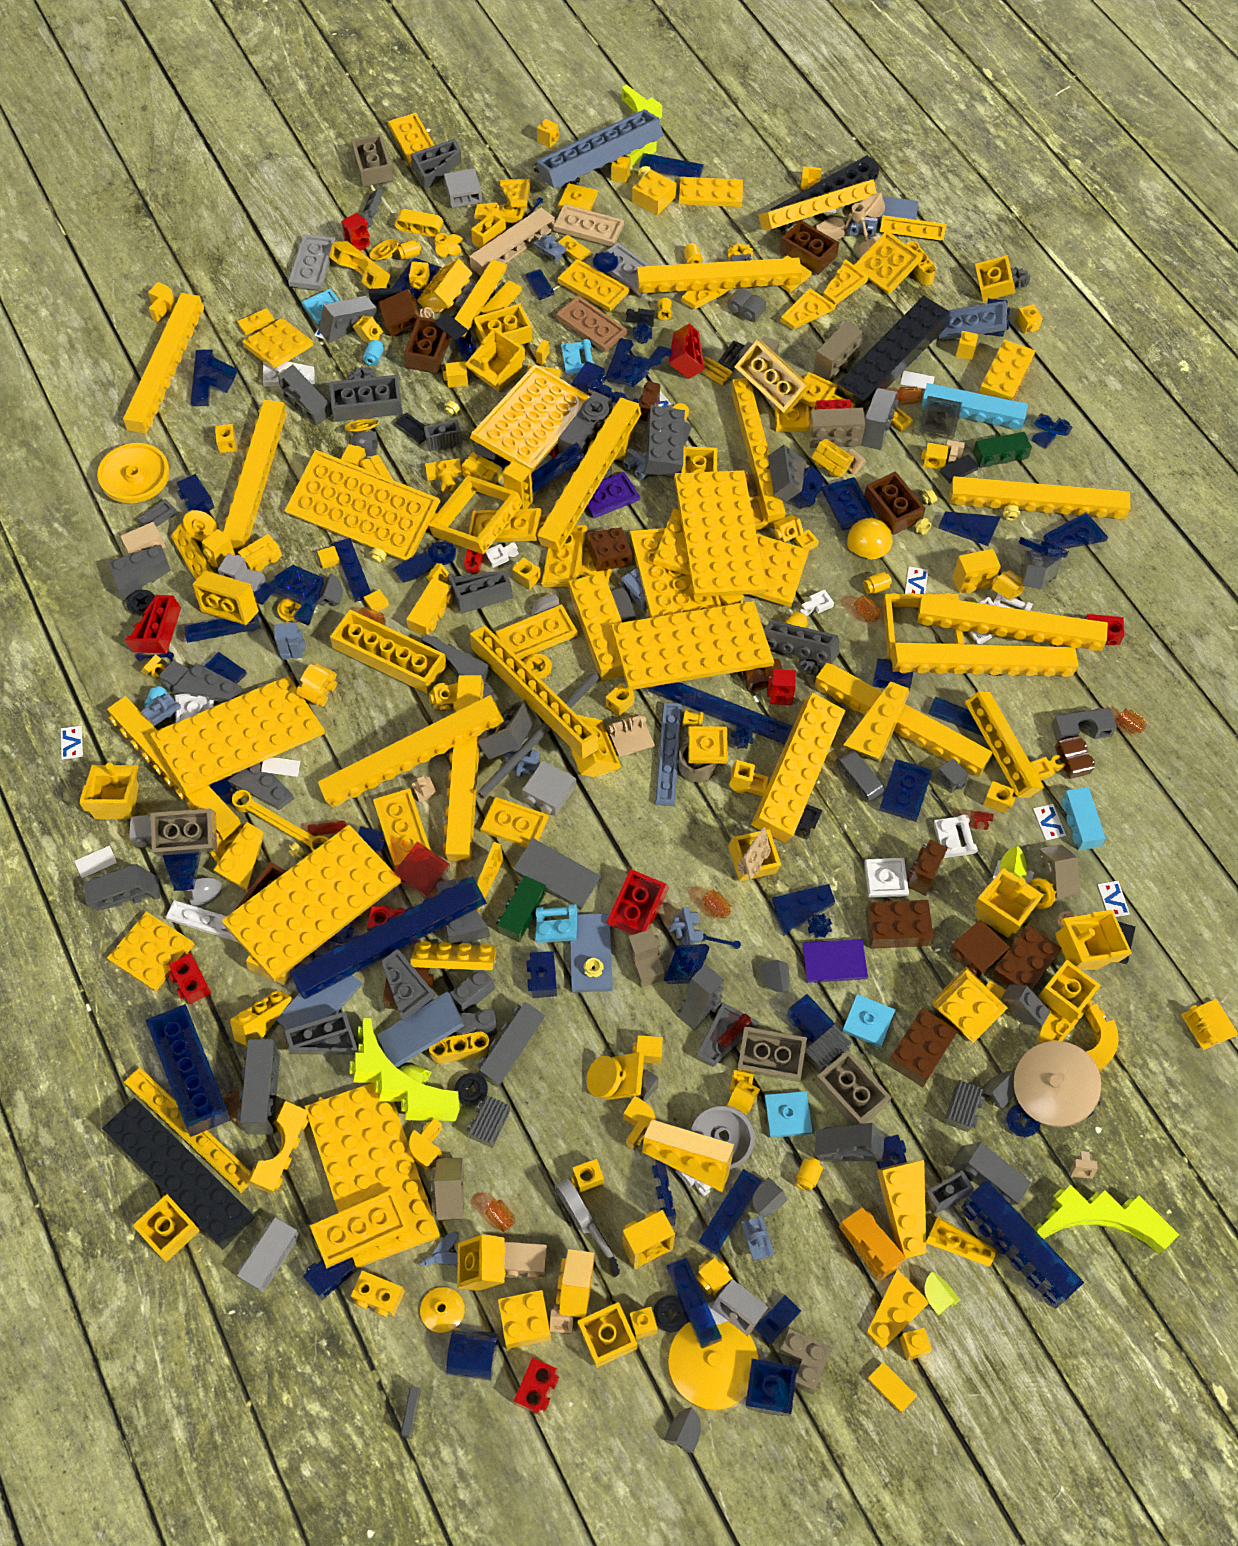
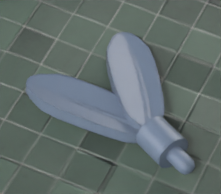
M451 1232L447 1234L436 1247L433 1254L425 1257L424 1261L419 1263V1266H429L435 1262L445 1265H457L458 1253L448 1252L456 1242L457 1233Z

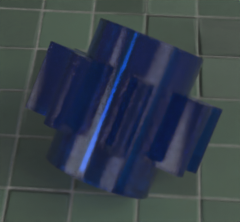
M638 323L636 327H633V339H636L638 343H647L648 339H652V327H649L647 323Z
M737 726L736 732L731 731V744H735L737 749H747L748 743L753 744V731H749L747 726Z
M825 913L822 915L814 914L811 920H807L809 924L808 932L809 934L814 932L816 939L818 937L826 938L828 932H832L830 926L832 921L830 918L826 919Z

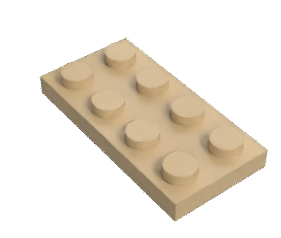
M564 204L553 229L560 233L614 246L624 227V220Z

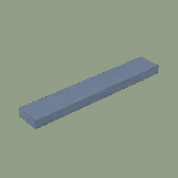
M663 702L655 805L675 807L682 704Z

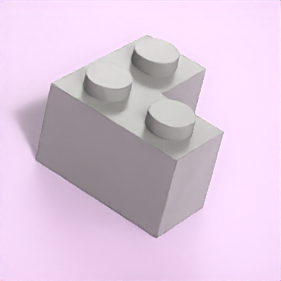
M228 553L218 569L219 575L251 584L255 601L259 600L267 586L264 574L259 571L249 570L245 559L240 555Z

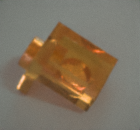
M233 1090L229 1091V1093H222L224 1102L231 1104L229 1116L232 1117L235 1124H241L237 1117L238 1109L242 1108L240 1091Z

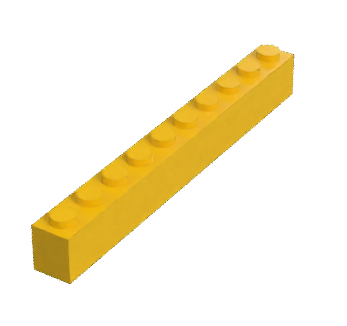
M799 258L642 266L637 267L636 279L638 293L800 284L802 270Z
M186 293L180 294L123 418L127 430L147 434L149 427L152 426L153 418L158 413L159 405L164 400L167 388L170 387L171 378L176 373V367L181 362L184 350L187 349V343L193 335L194 327L197 326L199 316L204 311V304L200 296Z
M747 378L733 379L731 394L758 496H761L768 523L767 528H773V523L785 518L786 512L783 501L774 495L768 460L770 453L751 382Z
M620 397L618 402L614 404L611 414L605 419L602 429L597 432L596 439L593 444H590L587 454L581 459L580 465L573 472L570 482L564 487L561 497L556 500L552 512L547 515L544 525L538 530L537 536L542 546L558 552L561 550L641 416L639 403Z
M264 400L262 407H259L258 420H255V430L250 437V447L246 449L247 457L242 462V473L238 476V486L233 492L234 499L229 505V515L225 518L224 531H221L230 539L233 550L240 551L248 546L287 412L284 402Z
M953 476L950 486V504L1003 509L1006 506L1015 505L1018 507V510L1030 512L1037 511L1126 519L1131 509L1129 491Z
M927 595L921 596L917 623L926 626L933 625L942 628L959 629L961 631L978 632L980 634H992L999 637H1012L1018 640L1025 639L1038 643L1045 642L1054 645L1071 646L1073 648H1084L1092 651H1102L1107 641V622Z
M484 625L470 633L471 649L517 695L525 700L582 759L598 750L597 734L490 629Z
M895 643L890 652L893 672L901 673L918 672L923 674L931 672L937 674L972 673L974 675L1008 674L1010 676L1044 675L1049 677L1054 675L1069 677L1073 676L1079 667L1076 649L1073 647Z
M826 663L817 675L814 685L821 693L830 695L836 701L842 702L852 710L864 715L868 713L882 694V691L829 663ZM906 704L894 729L901 737L915 742L917 746L924 747L937 757H942L947 761L954 758L968 774L978 778L993 753Z
M459 675L458 682L455 683L457 700H454V711L457 712L483 699L484 682L481 675ZM480 735L466 740L461 745L454 746L453 752H450L452 770L448 772V780L451 781L450 788H447L449 806H446L445 810L448 824L444 825V835L447 838L446 842L443 843V854L446 855L448 861H472L480 748L477 741Z
M489 695L318 781L325 801L331 807L340 806L344 801L358 797L362 792L376 788L380 783L392 780L396 775L410 771L414 766L425 763L432 757L443 754L448 749L461 745L466 740L477 737L490 728L497 727L500 723L504 722V719L496 702Z
M126 696L107 709L110 714L108 717L110 722L114 726L118 725L120 727L119 731L125 738L129 737L131 739L130 743L136 750L140 749L143 752L141 755L146 762L149 763L151 761L154 764L152 767L158 775L163 774L165 776L163 778L169 787H175V793L181 800L185 798L190 810L211 808L216 812L217 837L220 836L223 841H226L238 832L239 828H243L239 818L208 785L185 795L150 738V733L158 730L141 715V712Z

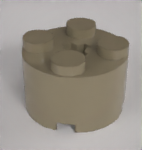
M688 740L685 741L679 752L678 767L680 773L691 783L702 782L711 778L715 774L717 763H689Z

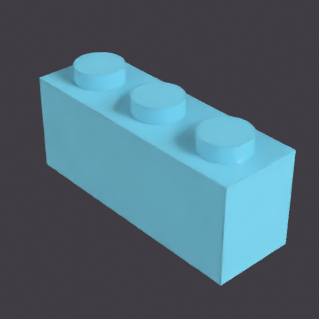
M1089 787L1066 790L1061 799V806L1066 811L1067 824L1073 832V843L1077 845L1078 850L1101 847L1106 838Z

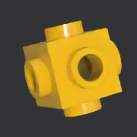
M437 684L433 687L431 694H429L430 704L434 706V710L440 709L441 712L451 710V707H454V700H457L455 684Z

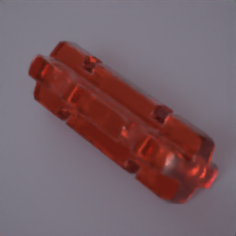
M344 820L337 821V823L326 822L319 823L317 826L316 824L308 825V833L315 836L317 833L323 835L336 833V831L340 832L346 827V822Z
M746 1013L742 1014L726 1030L725 1034L723 1033L719 1037L718 1043L722 1047H727L731 1040L733 1041L744 1030V1027L750 1024L751 1018Z

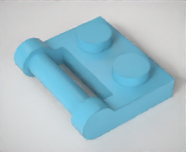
M584 339L582 342L561 344L566 374L589 372L595 369V363L592 360L590 350L591 341L589 339ZM580 350H584L585 364H581Z
M570 904L569 907L545 909L544 907H537L536 942L547 943L576 940L577 905ZM569 915V919L545 921L546 916Z

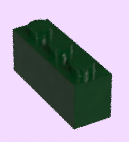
M1024 431L978 440L975 442L973 454L979 468L991 467L997 464H1006L1029 458L1032 446Z
M525 875L522 881L517 882L513 897H509L506 902L504 914H500L496 921L499 934L519 943L536 913V908L540 906L546 895L545 884Z

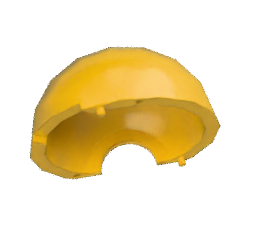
M866 518L855 523L847 537V546L850 551L860 557L867 558V560L885 556L893 544L891 530L884 522L875 518Z

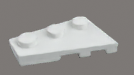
M287 361L273 370L266 363H263L264 387L280 386L277 375L291 365H294L311 384H315V369L312 366Z

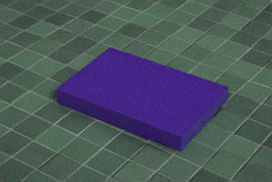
M621 472L601 481L586 509L591 517L595 519L639 501L640 496L626 473Z
M863 939L807 942L802 944L807 983L864 980L868 978Z

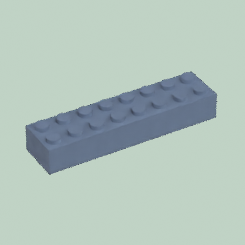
M644 109L536 160L540 177L553 188H559L569 181L576 180L581 175L589 174L590 171L603 167L608 162L616 161L619 157L630 154L633 150L643 148L646 144L655 142L663 137L660 119Z

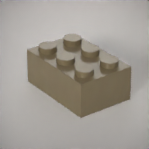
M382 133L351 139L353 155L362 185L368 186L393 181L392 166Z
M846 321L816 351L813 374L830 382L833 379H837L841 371L847 369L853 359L858 358L863 331Z
M863 408L811 410L808 426L810 448H817L818 444L826 438L838 447L861 446L865 429Z
M209 808L151 813L152 853L161 856L217 851L216 812Z
M744 1027L737 1071L799 1082L801 1080L807 1037Z
M849 1050L817 1075L815 1085L851 1125L868 1123L888 1106L892 1098Z

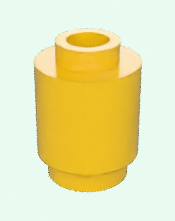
M415 239L399 244L396 249L400 260L416 257L422 251L420 243L416 242Z
M694 243L687 244L684 248L687 264L702 263L703 257L699 247Z
M885 572L867 577L863 581L867 594H876L889 589L892 583L890 575Z
M794 612L784 622L804 628L808 625L807 617L802 612Z
M812 1157L803 1159L795 1178L797 1180L795 1185L804 1191L811 1192L812 1188L816 1187L823 1167L820 1165L821 1162Z

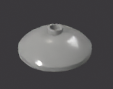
M725 1105L713 1106L704 1110L693 1123L692 1132L734 1144L730 1169L740 1166L750 1156L755 1141L754 1129L750 1120L740 1110ZM725 1131L727 1136L721 1137L719 1132Z

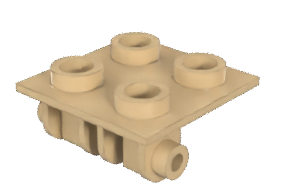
M638 714V716L606 725L619 757L655 746L645 723V715Z
M765 827L762 828L757 838L753 840L746 851L747 854H744V858L738 864L737 870L742 874L748 873L749 880L759 872L761 863L764 858L766 859L771 851Z

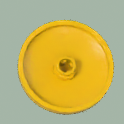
M130 443L119 446L109 452L101 461L97 476L103 492L111 499L122 503H138L146 501L161 492L168 482L170 468L165 455L158 448L145 443Z
M692 1320L683 1326L675 1336L669 1351L668 1368L674 1387L687 1402L701 1409L718 1411L735 1406L749 1394L758 1375L759 1359L751 1336L745 1335L729 1321L700 1331L695 1320Z

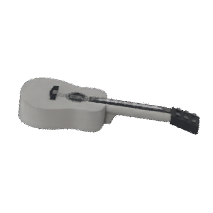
M565 1178L555 1185V1190L578 1228L584 1234L591 1233L602 1252L608 1258L615 1278L620 1274L619 1265L616 1263L617 1259H615L610 1246L585 1207L571 1181Z

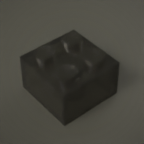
M927 396L918 433L953 439L962 402Z

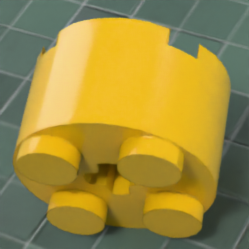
M314 662V665L310 664L300 679L303 684L302 687L298 686L297 695L323 707L328 700V693L330 691L333 692L337 686L335 681L337 674Z

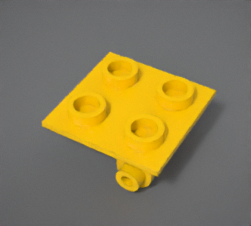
M1217 999L1198 1007L1194 1005L1189 1008V1011L1181 1014L1202 1050L1238 1035V1032Z

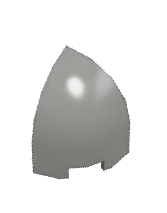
M552 592L537 599L532 606L531 615L534 616L559 606L557 595Z
M213 878L186 881L187 891H190L191 905L196 907L212 902L218 897L222 883Z

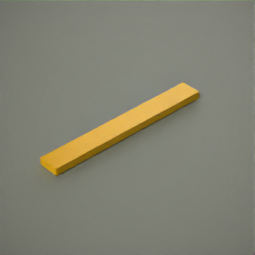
M139 1067L124 1081L140 1099L236 1190L242 1193L249 1186L246 1183L251 1171L145 1071Z

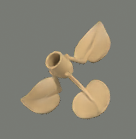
M879 192L863 200L861 203L854 204L846 225L841 218L832 217L816 225L817 230L837 240L844 236V229H847L852 218L855 222L862 223L866 241L860 244L859 253L863 256L879 239L877 236L872 237L870 240L868 239L864 219L866 216L877 218L884 213L885 204L882 193Z

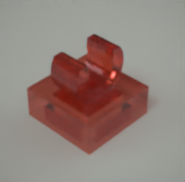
M971 810V818L975 819L973 828L977 829L978 823L983 822L984 830H988L989 824L987 821L993 822L994 814Z

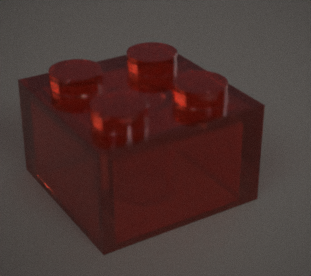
M417 841L398 866L394 875L400 878L401 882L425 899H428L436 888V883H439L449 870L450 864Z

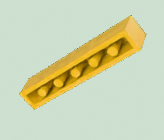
M978 691L965 701V704L1011 787L1015 789L1016 796L1018 798L1032 797L1042 790L1044 786L991 692Z

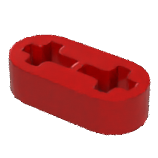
M467 549L464 569L466 573L474 575L481 569L484 554L476 552V555H473L474 551Z

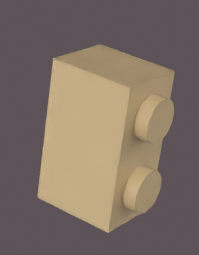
M154 522L120 536L129 555L158 545H162V548H165L162 536Z
M504 1242L506 1249L504 1255L505 1277L517 1278L518 1275H527L528 1279H540V1276L545 1277L547 1245Z

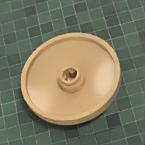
M1049 1041L1031 1048L1021 1058L1014 1074V1090L1019 1104L1031 1118L1047 1126L1067 1127L1083 1121L1093 1112L1101 1095V1078L1095 1062L1084 1050L1068 1042Z

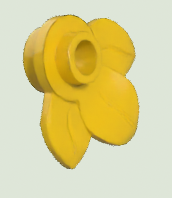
M445 233L437 234L434 239L437 255L441 258H445L448 254L450 256L460 255L461 248L458 244L463 238L455 234L449 236Z

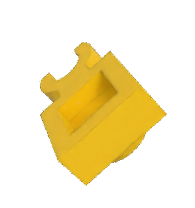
M1059 755L1053 756L1051 761L1044 757L1030 762L1040 781L1054 776L1055 771H1061L1065 766L1064 763L1061 765L1055 763L1059 761Z

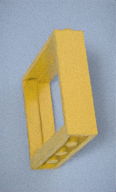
M467 475L428 526L433 537L484 554L523 503L517 491ZM476 491L505 501L478 537L449 528V525Z
M885 594L883 613L888 660H891L890 652L895 644L892 607H919L922 595L959 600L958 594ZM954 629L955 643L930 644H964L963 633L959 629Z

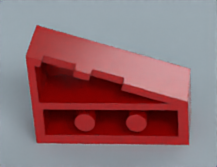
M690 323L673 332L669 364L688 379L705 370L700 334Z
M156 595L144 611L145 615L140 623L137 622L134 625L135 630L124 640L132 652L167 654L181 611V606L173 595Z

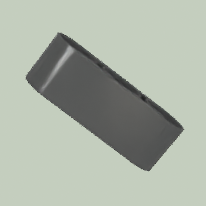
M851 750L836 759L838 769L865 802H870L884 793L883 785L856 751Z

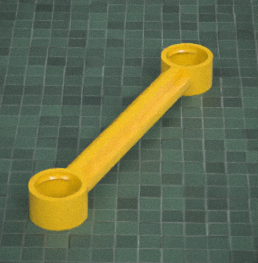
M239 790L232 796V802L237 811L251 812L311 848L312 852L318 843H325L329 840L325 836L314 837L253 801L251 794L246 790ZM241 797L249 798L245 805L236 804L237 800Z

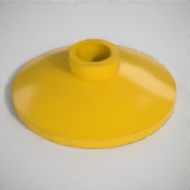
M388 239L381 242L372 249L369 257L373 261L388 260L397 249L398 241L396 239Z
M360 419L347 423L344 427L345 430L350 432H365L376 427L379 421L377 419Z
M198 510L189 511L183 518L185 531L196 540L203 541L207 536L218 530L214 519L205 512Z
M439 1287L431 1290L423 1298L420 1306V1316L424 1325L436 1333H447L454 1330L461 1323L465 1312L461 1296L455 1290L448 1287ZM439 1305L446 1306L444 1312L437 1310Z

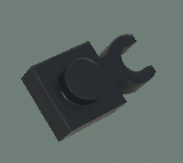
M638 308L637 312L633 309H627L626 322L637 321V325L654 326L655 310Z
M806 804L799 821L800 825L795 830V835L797 836L799 831L803 830L806 832L804 839L807 840L810 835V828H816L822 810Z

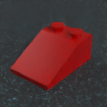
M630 869L606 924L631 935L647 931L662 906L669 890L668 885Z

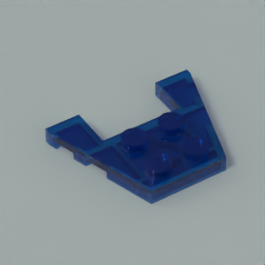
M620 338L605 377L608 382L634 387L649 374L648 371L652 367H658L665 356L669 357L672 354L671 349L658 346L650 358L628 354L634 346L632 340Z
M291 565L274 576V580L269 583H263L260 585V589L255 592L253 591L256 603L261 605L266 602L272 593L300 604L301 607L294 614V619L309 626L324 585V578L298 566Z

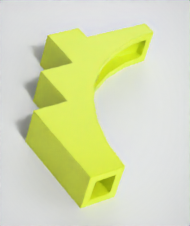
M628 85L622 87V100L630 107L634 114L646 109L659 119L662 118V105L652 97L646 100ZM657 141L650 142L643 148L633 150L628 155H623L624 157L631 158V168L656 152Z
M363 1018L362 1025L357 1028V1039H361V1044H358V1052L355 1053L354 1061H350L349 1074H353V1082L375 1083V1093H379V1101L401 1102V1111L405 1112V1120L432 1121L435 1118L438 1121H456L459 1112L458 1091L441 1090L424 1085L397 1069L379 1047L373 1032L371 1018Z
M1070 1185L1066 1190L1062 1187L1055 1193L1054 1197L1056 1200L1051 1204L1054 1208L1045 1216L1048 1221L1044 1225L1039 1222L1031 1230L1033 1236L1029 1241L1036 1246L1049 1235L1065 1228L1078 1225H1100L1129 1233L1145 1242L1160 1254L1179 1234L1140 1196L1134 1200L1130 1197L1121 1206L1104 1190L1100 1195L1096 1192L1087 1201Z

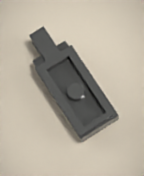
M380 188L368 195L360 215L367 220V229L373 224L372 217L376 215L377 206L382 201L383 191Z

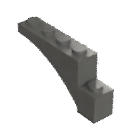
M425 634L422 638L424 645L445 654L447 666L458 679L459 675H481L485 683L490 676L489 665L484 660H478L468 652H462L451 644L447 645L435 636L431 637ZM484 684L483 698L491 695L494 699L493 689L489 685Z

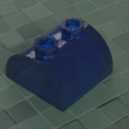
M454 1327L448 1348L446 1374L492 1381L499 1333Z
M752 1358L745 1407L764 1414L790 1416L792 1414L797 1366Z

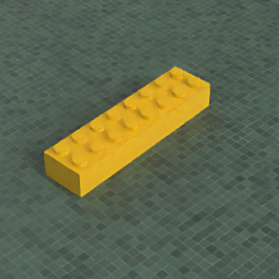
M813 692L804 700L753 818L752 826L759 830H762L763 827H765V830L770 829L772 837L783 843L794 835L844 715V709Z

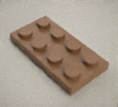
M580 296L576 297L556 314V318L583 338L589 339L593 345L603 352L608 351L627 335L625 327Z

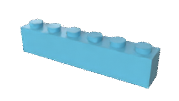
M927 383L921 410L1022 430L1028 404Z

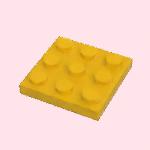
M886 230L854 266L868 275V280L890 295L921 262L923 257Z
M283 318L242 341L246 349L273 370L313 346V341Z
M146 911L107 959L156 992L169 977L168 973L171 972L168 964L187 955L195 944Z

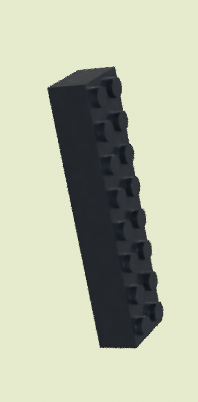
M923 295L837 383V395L844 399H850L856 405L855 408H863V412H865L872 402L876 389H887L949 325L950 311Z
M135 1097L102 1128L222 1250L255 1218L250 1210Z

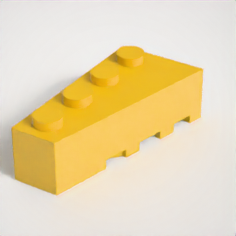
M890 682L844 743L845 749L854 750L858 754L881 762L910 693L909 688Z
M651 1120L643 1139L642 1153L723 1192L730 1173L734 1144Z
M916 1159L877 1169L896 1246L906 1256V1259L926 1254L924 1160Z

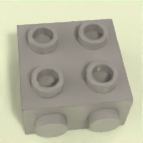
M475 168L444 174L445 187L451 208L482 203V192Z
M542 761L523 788V799L529 805L538 806L544 813L557 816L576 788V778Z

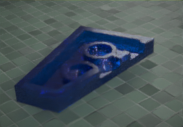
M592 378L585 386L591 394L594 391L612 399V403H617L620 397L630 400L625 393L621 391H615L614 393L611 387ZM636 398L633 399V402L639 403L640 401Z
M945 511L938 529L989 546L1001 516Z
M1087 512L1044 534L1043 540L1053 551L1105 542L1108 539V536Z
M201 852L162 855L174 891L194 890Z
M829 884L772 898L783 936L835 904Z
M655 1159V1165H652L653 1178L658 1179L659 1186L655 1187L657 1200L661 1199L663 1206L659 1208V1211L663 1210L670 1225L675 1226L676 1211L675 1208L672 1209L673 1197L672 1192L668 1189L669 1178L666 1165Z

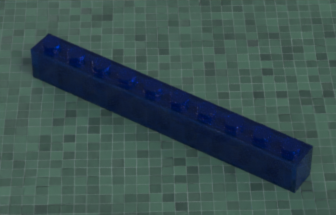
M474 877L465 878L452 888H446L440 894L425 899L423 903L415 907H409L404 913L390 917L385 923L371 927L368 932L354 936L349 942L335 946L330 952L316 956L313 961L297 966L290 974L299 994L304 999H307L389 956L396 949L400 950L487 904Z

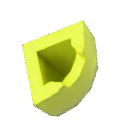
M1017 845L1005 853L1001 859L998 873L1004 868L1016 877L1026 880V859L1022 850Z
M413 1064L405 1065L399 1069L410 1078L424 1085L432 1073L423 1067Z
M935 1272L930 1273L924 1287L925 1296L935 1312L940 1315L948 1307H953L961 1299L941 1276Z

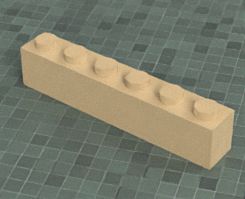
M542 207L534 211L531 215L522 219L519 223L470 255L471 269L482 276L492 259L507 263L533 245L535 241H538L543 234L547 235L552 232L555 224L554 217Z

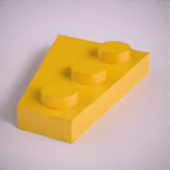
M735 288L688 290L682 296L681 302L695 310Z
M809 288L781 316L780 322L794 330L834 311L836 305Z
M246 822L214 868V873L248 891L264 832Z
M1090 1000L1072 1023L1047 1005L1050 1014L1040 1028L1037 1041L1040 1043L1063 1041L1094 1001Z
M898 1269L866 1332L881 1350L929 1304L928 1300Z

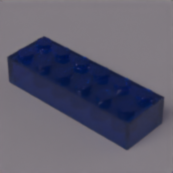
M186 1004L146 1019L189 1136H195L230 1121L231 1118Z
M988 1180L979 1186L961 1206L965 1217L970 1221L973 1220L978 1225L980 1233L992 1240L995 1249L1000 1254L1006 1255L1010 1260L1011 1266L1026 1277L1027 1283L1043 1295L1042 1299L1049 1306H1053L1055 1309L1058 1308L1084 1283Z

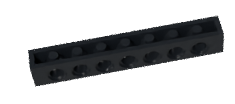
M866 155L771 208V210L860 182L876 180L879 175L880 165L869 155ZM798 221L782 225L776 228H778L782 232L786 229L791 228Z

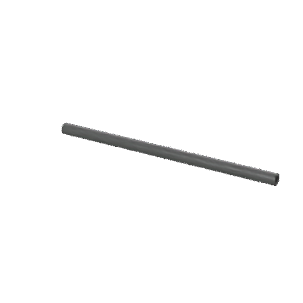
M592 673L564 703L571 709L599 680V676L596 673ZM544 722L522 747L476 792L477 796L484 799L552 728Z

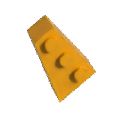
M863 1207L841 1222L839 1228L878 1282L897 1270L906 1259V1256L878 1226L869 1211H865Z

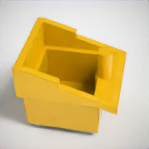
M494 328L465 363V367L473 371L474 375L500 392L522 373L525 348Z
M111 762L106 765H92L79 802L83 810L89 811L94 819H131V816L135 815L139 788L137 781L139 766L113 765Z
M1003 868L975 903L977 908L975 916L1009 939L1013 933L1016 934L1044 895L1028 885L1024 878H1018Z
M1113 910L1063 918L1061 921L1064 927L1055 933L1066 960L1080 970H1098L1111 962H1120L1132 954Z
M967 967L932 1000V1005L972 1043L1007 1009V1006Z

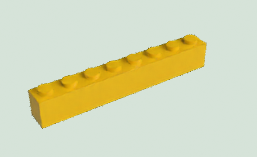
M874 179L758 214L762 231L867 199L877 194Z

